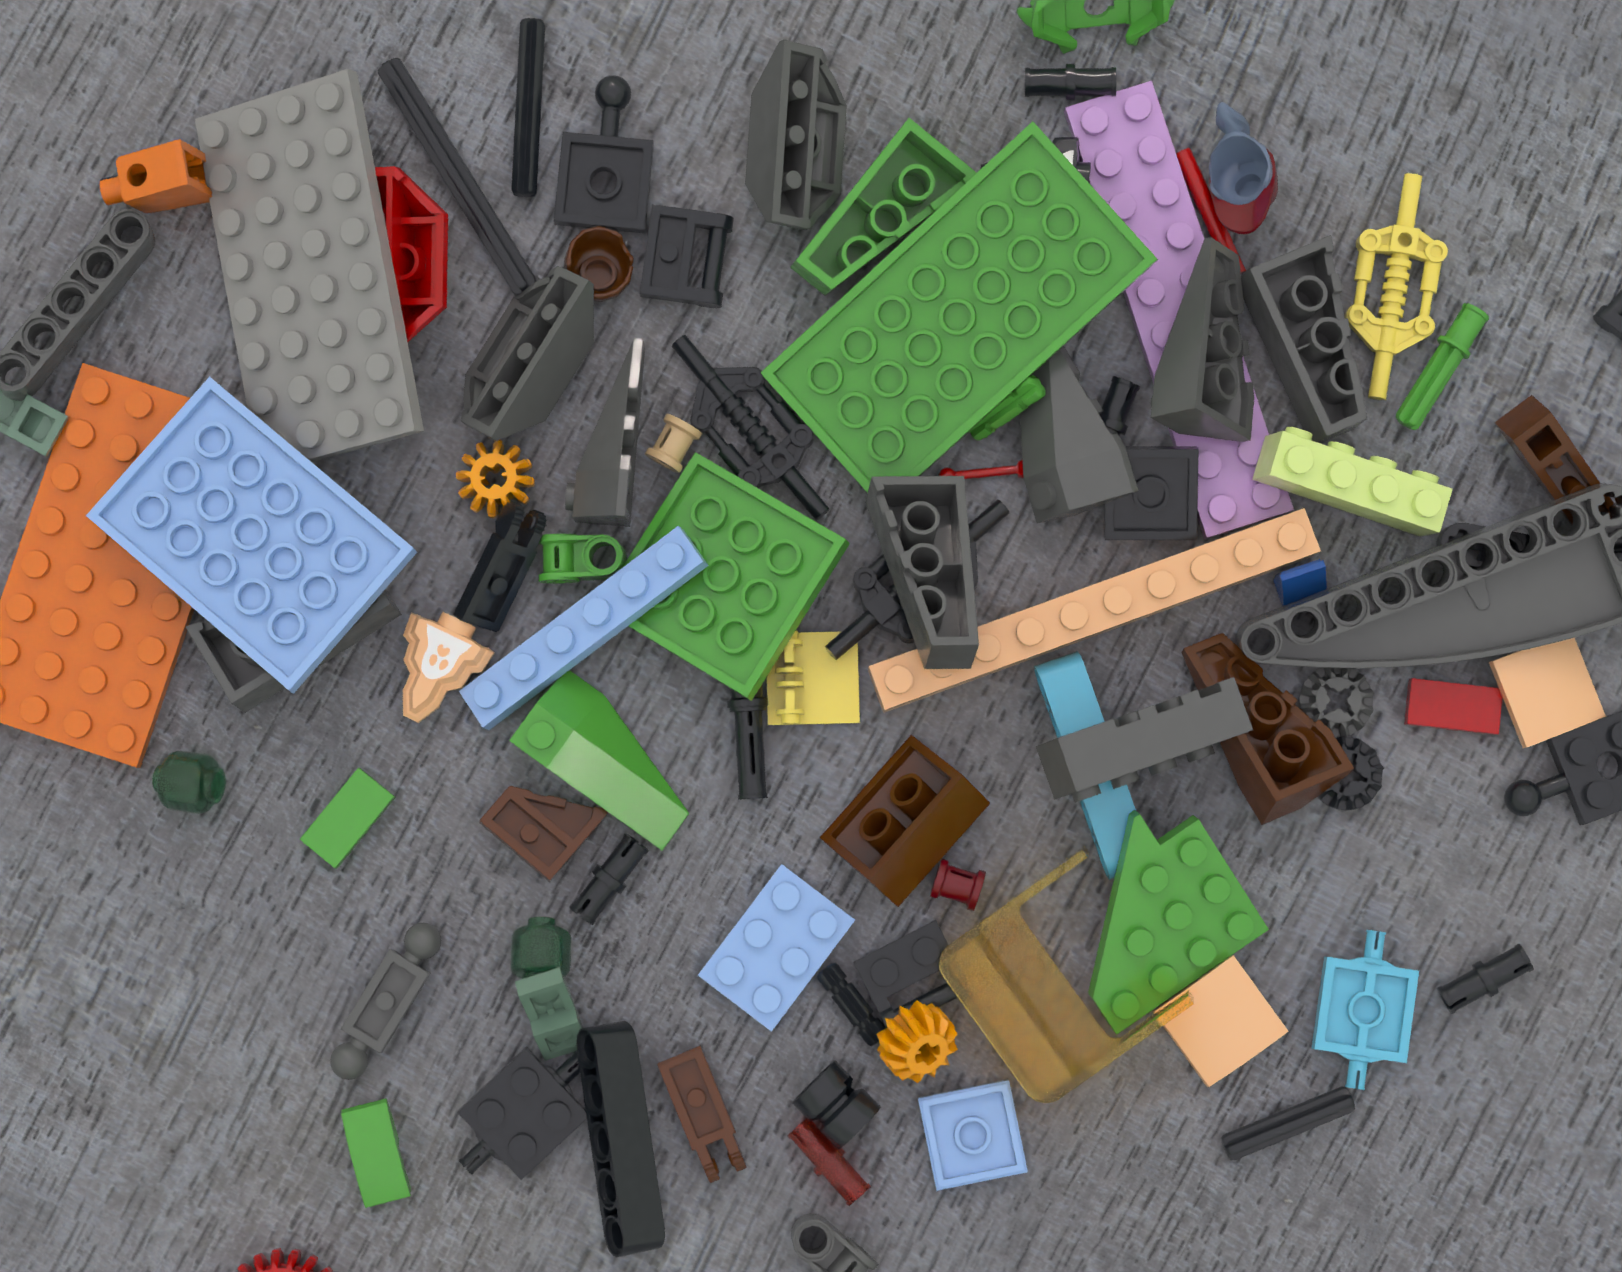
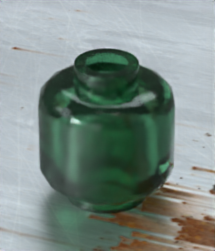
M175 751L171 752L163 760L162 764L155 768L152 785L153 789L158 792L161 804L167 809L200 814L209 811L214 804L221 801L225 792L226 776L224 770L219 767L217 760L211 755Z
M529 918L528 925L517 928L512 934L511 972L516 977L524 979L560 967L563 976L566 977L571 968L572 938L570 933L566 929L556 926L554 918Z

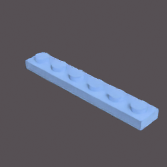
M677 526L459 691L481 726L487 730L492 729L709 565L686 532L680 526Z

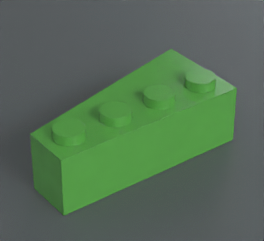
M908 118L790 268L826 296L931 216L977 172L912 119Z

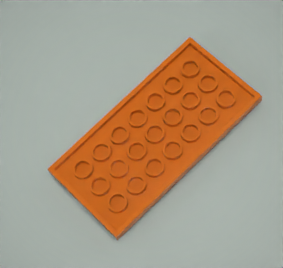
M82 363L65 411V415L69 416V419L53 446L0 599V723L136 768H141L187 633L185 626L190 624L195 609L86 515L190 399L189 397Z

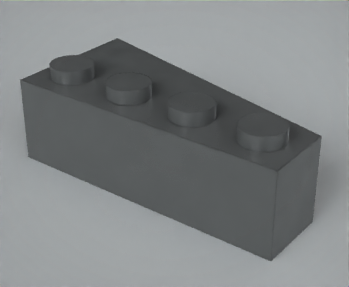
M872 476L865 503L924 669H971L979 646L964 476Z

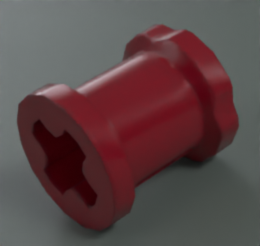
M941 859L930 897L937 899L939 896L958 901L966 904L967 910L974 911L984 883L986 871L970 872L949 865L948 860Z

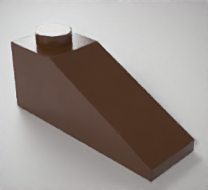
M1533 395L1494 422L1517 456L1552 501L1594 484H1600L1551 411ZM1604 494L1605 502L1599 505L1598 508L1600 512L1609 513L1610 515L1609 507L1615 503ZM1562 509L1560 512L1572 526V514L1567 509Z

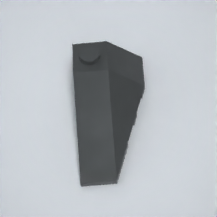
M1212 237L1203 241L1154 376L1150 418L1178 434L1246 442L1251 441L1254 390L1253 382H1245L1242 357L1248 356L1250 353L1248 340H1242L1238 323V315L1242 314L1245 309L1239 255Z

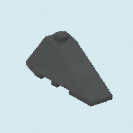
M633 339L577 468L575 483H567L565 510L573 511L572 518L576 523L630 527L645 357L643 339Z
M1063 346L1032 374L1038 377L1041 384L1045 387V396L1020 413L1023 476L1037 523L1072 517L1138 491L1125 445L1118 434H1111L1100 417L1103 409L1096 398L1089 399L1079 382L1080 372Z

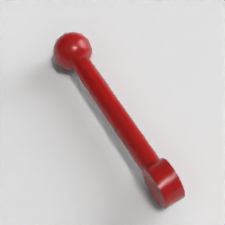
M1020 460L1013 466L954 471L946 467L940 470L938 476H964V479L1016 474L1018 477L1024 478L1023 460Z

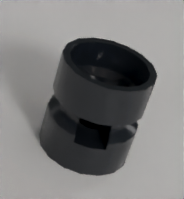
M834 1060L794 1099L792 1104L809 1121L819 1120L821 1122L820 1132L839 1150L874 1117L881 1106L864 1089L854 1090L851 1087L853 1078Z

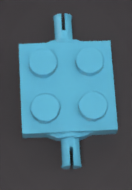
M1366 930L1364 957L1346 960L1324 956L1312 1040V1049L1336 1052L1349 1059L1345 1087L1365 1090L1368 1062L1388 1060L1407 1063L1419 977L1418 970L1395 967L1382 960L1386 932Z

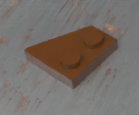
M509 786L479 820V823L548 882H551L605 819L608 812L600 807L584 806L568 802L567 799L551 795L543 796L535 794L530 790Z

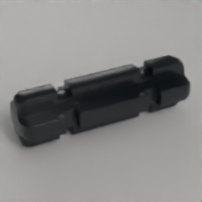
M831 963L817 975L819 982L826 991L830 990L834 994L832 999L854 1027L856 1025L859 1027L860 1031L858 1033L867 1045L873 1046L879 1042L877 1033L886 1029V1027L878 1017H873L872 1013L874 1011L852 982L847 983L844 979L847 976L839 965Z

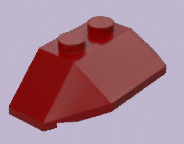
M375 167L407 342H409L447 308L448 214L399 167Z

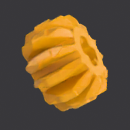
M502 440L494 441L492 453H488L487 448L480 442L476 444V450L481 456L480 458L475 460L471 455H463L462 461L472 469L471 471L461 470L456 472L458 481L470 483L462 487L458 493L462 499H469L475 496L470 506L473 512L478 513L488 502L487 514L489 518L495 519L498 515L499 505L502 504L504 507L514 497L520 503H528L529 497L519 488L534 487L535 480L533 477L521 475L532 468V463L529 459L516 462L521 452L518 446L513 445L503 455L504 445ZM501 469L506 471L501 474L506 480L502 487L496 484L491 486L490 489L485 487L490 484L485 478L489 471L494 474L499 473Z
M916 1000L909 1010L899 1005L897 1016L885 1018L888 1028L877 1033L880 1043L877 1051L880 1054L881 1060L902 1081L909 1078L919 1083L925 1074L935 1078L936 1069L940 1065H949L947 1055L958 1050L954 1040L958 1033L955 1030L954 1024L933 1003L925 1005Z

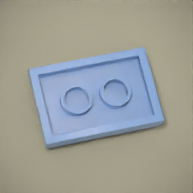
M781 864L698 976L772 1032L854 923L855 919Z

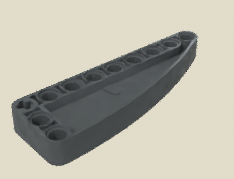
M1606 483L1594 484L1251 618L1238 629L1236 635L1237 646L1252 661L1266 664L1326 668L1404 667L1448 663L1511 653L1575 638L1622 623V560L1617 559L1613 548L1617 539L1622 536V487ZM1604 494L1607 497L1615 498V504L1609 507L1610 515L1609 513L1600 512L1598 508L1599 505L1605 502ZM1562 509H1567L1573 516L1572 527L1565 534L1557 533L1553 525L1555 515ZM1524 526L1529 532V543L1523 550L1515 551L1510 545V534L1515 528ZM1481 543L1486 549V559L1478 568H1471L1466 562V552L1473 544ZM1437 560L1443 567L1442 578L1434 585H1427L1422 579L1423 567L1426 563ZM1394 577L1400 585L1399 594L1394 600L1383 602L1378 594L1379 585L1384 579ZM1352 594L1357 603L1356 611L1349 618H1338L1334 608L1336 601L1342 595ZM1308 611L1313 616V628L1305 635H1295L1291 629L1293 617L1299 612ZM1255 629H1267L1271 637L1270 645L1262 652H1252L1248 647V636Z

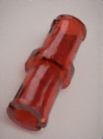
M806 1118L787 1135L814 1164L813 1172L818 1177L822 1174L846 1201L848 1206L853 1204L871 1187L843 1157V1154L846 1153L843 1148L837 1150L820 1132V1129L813 1121H809Z

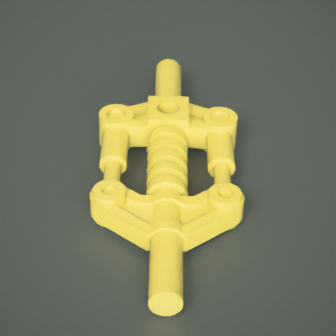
M1404 174L1396 225L1394 224L1379 230L1367 229L1356 240V248L1359 252L1354 280L1357 281L1354 304L1346 310L1344 317L1345 319L1348 318L1349 327L1372 352H1375L1368 397L1376 400H1386L1393 355L1426 339L1435 329V323L1429 315L1433 294L1437 293L1441 263L1447 257L1448 248L1444 242L1433 240L1419 228H1414L1422 176L1418 174ZM1375 254L1391 256V258H1387L1386 266L1389 267V270H1386L1384 275L1387 282H1384L1382 287L1385 294H1382L1380 303L1383 306L1379 307L1378 315L1381 318H1376L1364 306L1367 283H1370L1372 279ZM1409 259H1415L1424 262L1420 292H1423L1420 313L1418 317L1406 323L1399 322V318H1403L1404 314L1401 306H1405L1406 302L1403 294H1407L1408 290L1405 282H1409L1410 274L1407 273V270H1410L1412 265Z

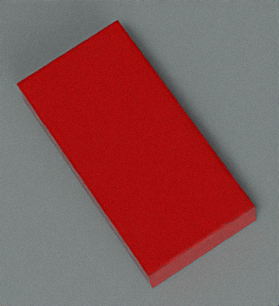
M1410 678L1404 725L1498 735L1503 697L1499 688Z

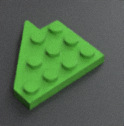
M1136 810L1129 813L1088 991L1091 999L1116 1035L1269 930L1200 820L1194 815L1156 840L1142 816Z

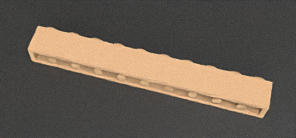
M1303 508L978 626L979 646L971 669H924L918 650L914 649L870 665L868 672L883 713L1303 561L1313 557L1321 550L1306 510Z

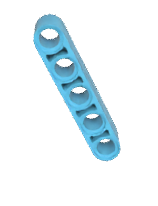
M1078 651L1034 666L1037 682L1057 738L1105 722L1086 667ZM1107 781L1098 784L1101 794L1081 800L1080 804L1105 874L1111 880L1115 877L1129 813L1136 809L1127 785L1113 789L1111 782Z

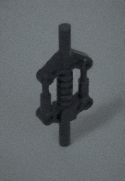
M686 335L678 338L672 344V348L700 380L690 418L691 425L702 432V434L706 433L720 450L718 455L736 476L758 489L760 486L779 483L782 480L816 521L830 510L829 507L796 469L799 467L806 449L813 443L811 429L807 425L802 424L783 401L779 402L766 387L761 369L757 367L713 369ZM757 391L771 407L770 413L788 433V436L776 445L777 439L773 435L769 436L767 434L769 432L768 428L765 425H760L761 420L758 416H752L754 411L749 406H744L746 402L742 397L738 398L736 396L738 393ZM721 407L724 409L722 411L723 415L726 418H731L730 423L733 427H739L738 433L742 437H747V444L749 446L754 445L753 451L757 456H763L751 466L732 443L727 444L713 427L716 413Z
M996 500L968 524L974 590L978 584L976 541L1009 514V510L1000 500ZM884 554L870 566L861 567L854 574V588L859 592L864 613L825 646L828 653L835 660L840 658L876 626L880 630L898 636L904 643L910 644L915 642L894 583L889 587L890 591L888 592L878 581L889 572Z

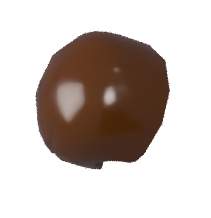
M596 226L582 230L570 242L564 258V269L594 284V301L603 302L618 297L630 284L634 258L624 244L623 237L619 232L602 226Z

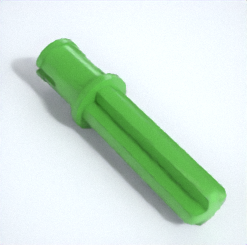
M1464 303L1445 336L1440 335L1437 338L1439 346L1396 413V419L1400 424L1412 430L1419 429L1461 360L1470 357L1469 348L1484 324L1489 320V316L1484 311L1472 304Z

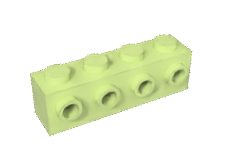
M1286 427L1285 431L1265 436L1252 480L1417 536L1440 533L1453 489L1438 484V476L1418 470H1413L1412 474L1396 470V462L1379 456H1370L1369 460L1354 455L1355 448L1349 445L1329 441L1326 446L1312 441V433L1295 427Z

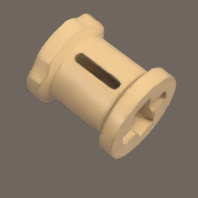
M666 414L663 419L666 423L653 448H648L645 455L663 467L679 474L683 468L681 462L693 440L700 439L702 432L687 422L671 414Z

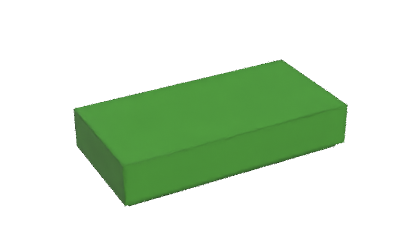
M358 767L302 835L300 840L337 869L396 796Z

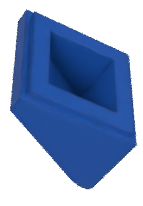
M1318 559L1282 571L1275 576L1273 581L1282 606L1327 589L1324 560Z

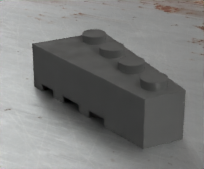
M1331 235L1254 266L1241 277L1243 299L1302 428L1312 433V441L1323 443L1349 432L1368 419L1357 363L1352 358L1349 342L1351 332L1348 318L1345 319L1340 297L1342 287L1339 273L1335 272L1332 257L1334 246Z
M386 589L317 668L402 615ZM200 621L185 626L231 704L243 712H248L285 688L209 621L205 623Z
M1233 677L1201 690L1180 695L1155 706L1151 705L1117 719H1111L1036 746L1054 800L1072 794L1074 802H1078L1101 794L1098 784L1110 781L1113 789L1140 780L1137 773L1138 770L1148 767L1152 776L1178 767L1175 760L1178 756L1186 754L1188 762H1192L1215 754L1213 744L1250 732L1253 728Z

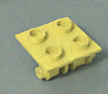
M795 631L767 676L768 725L860 723L858 642L840 658L835 660L828 653L825 646L842 631Z

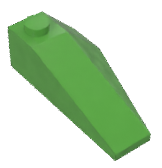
M570 670L558 678L540 698L509 740L662 851L689 815L687 809L606 696Z

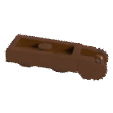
M701 1045L657 1063L692 1151H697L709 1182L712 1183L719 1180L720 1171L707 1145L722 1138L727 1147V1155L731 1165L735 1167L737 1172L747 1168L734 1136L736 1130Z

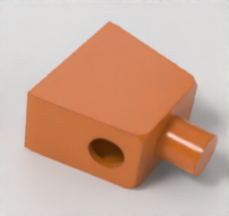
M181 139L119 156L116 159L118 175L100 180V192L106 205L124 202L144 213H155L209 203V198L212 197L211 188L206 184L203 163L206 162L205 153Z

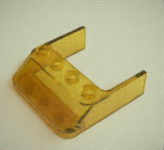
M1085 846L952 941L944 949L939 960V968L943 978L1028 1096L1040 1103H1052L1059 1100L1194 1004V996L1187 990L1125 1035L1111 1037L1100 1026L1025 922L1020 913L1021 905L1088 858L1090 853Z

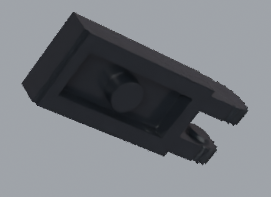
M510 501V503L507 502L504 505L503 509H501V514L498 515L495 521L496 533H492L453 613L460 621L496 633L500 630L537 554L535 549L542 537V532L545 531V526H547L546 516L543 512L533 509L526 513L524 517V507L521 504ZM517 532H518V541L514 540V538H515Z

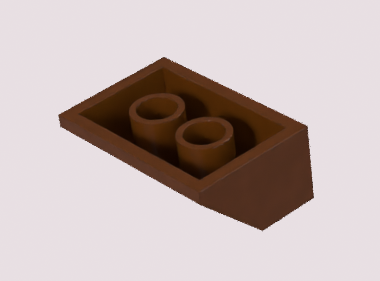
M910 735L820 836V839L899 907L989 806L990 802L961 773L914 736Z

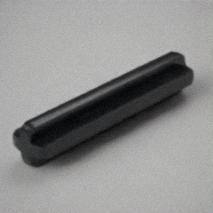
M1341 1086L1224 1134L1221 1137L1223 1148L1230 1160H1237L1352 1113L1355 1110L1353 1097L1346 1087Z

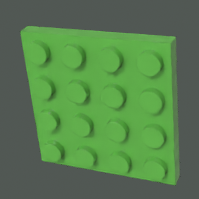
M695 452L623 567L677 526H680L686 532L709 566L628 627L752 701L850 543L835 532Z

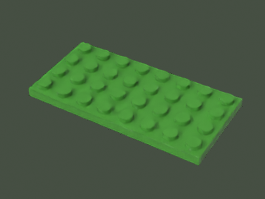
M1032 121L771 362L761 374L868 493L872 476H921L992 412L1026 378L1035 373L1154 265L1158 259Z

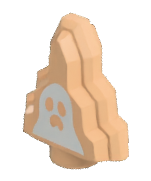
M445 612L441 613L438 622L423 618L414 613L410 614L403 634L409 642L404 662L410 672L403 688V716L420 723L440 707L448 691L462 689L472 673H483L495 652L471 639L476 627L460 621L458 618Z

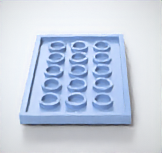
M210 376L86 515L293 694L417 553L410 544Z

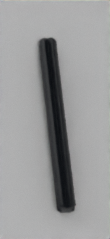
M393 58L386 61L378 69V75L510 289L515 295L522 293L536 281L535 276L401 59Z

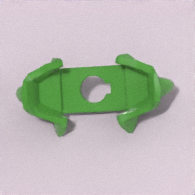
M1031 0L1030 8L1018 7L1017 14L1022 22L1033 30L1034 37L1058 44L1062 53L1065 54L1077 48V41L1067 31L1122 23L1130 24L1125 36L1127 44L1136 46L1141 36L1168 21L1170 9L1175 0H1113V6H1108L1106 11L1098 15H1091L1084 10V2L1086 0Z

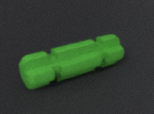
M1034 375L1026 378L970 431L972 437L975 440H982L988 437L997 428L1002 427L1026 410L1028 406L1043 398L1046 390L1039 378Z

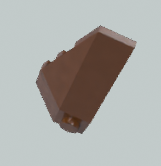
M1220 633L1183 648L1181 653L1197 690L1233 677L1235 678L1253 730L1221 741L1220 744L1240 790L1261 825L1301 809L1353 771V765L1332 731L1319 719L1314 722L1295 705L1298 700L1287 690L1282 693L1263 676V669L1255 661L1246 657L1240 648L1225 634Z

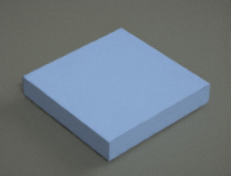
M1008 1079L918 1097L936 1191L1028 1172Z

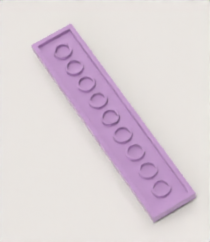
M1149 81L1117 91L1116 96L1104 95L1065 107L1064 114L1072 137L1079 138L1080 162H1091L1090 185L1158 259L1154 265L1123 292L1154 384V376L1204 237L1153 83ZM1242 357L1245 382H1251L1244 358ZM1255 391L1251 441L1239 442L1184 435L1168 428L1174 446H1197L1199 449L1197 518L1204 539L1294 511L1287 491L1252 480L1264 438L1269 435Z

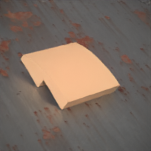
M1575 638L1517 651L1489 662L1522 748H1527L1606 717Z
M1234 955L1228 957L1193 984H1189L1152 1011L1207 1087L1212 1086L1289 1032Z

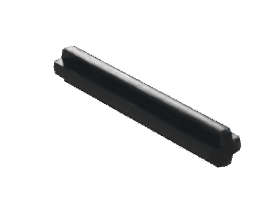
M536 18L522 19L519 33L511 190L514 196L526 198L534 197L537 194L545 25L543 20Z

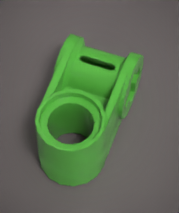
M544 534L538 543L543 546V573L539 574L540 583L564 584L589 580H607L618 572L627 561L625 549L610 535ZM602 546H612L616 551V560L613 565L606 569L596 568L593 562L596 550Z

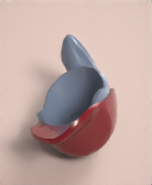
M1220 102L1216 111V125L1225 135L1219 141L1210 157V193L1216 215L1222 225L1238 234H1250L1262 224L1270 205L1277 197L1278 176L1273 154L1262 143H1259L1254 137L1250 136V126L1246 118L1226 103Z

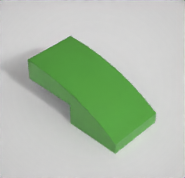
M387 1098L342 1109L341 1116L365 1208L410 1197L411 1186L399 1150V1137Z

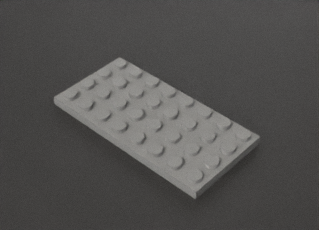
M345 69L196 118L195 124L200 151L204 152L206 162L203 163L206 184L212 191V197L209 198L247 408L311 462L424 432L357 72Z

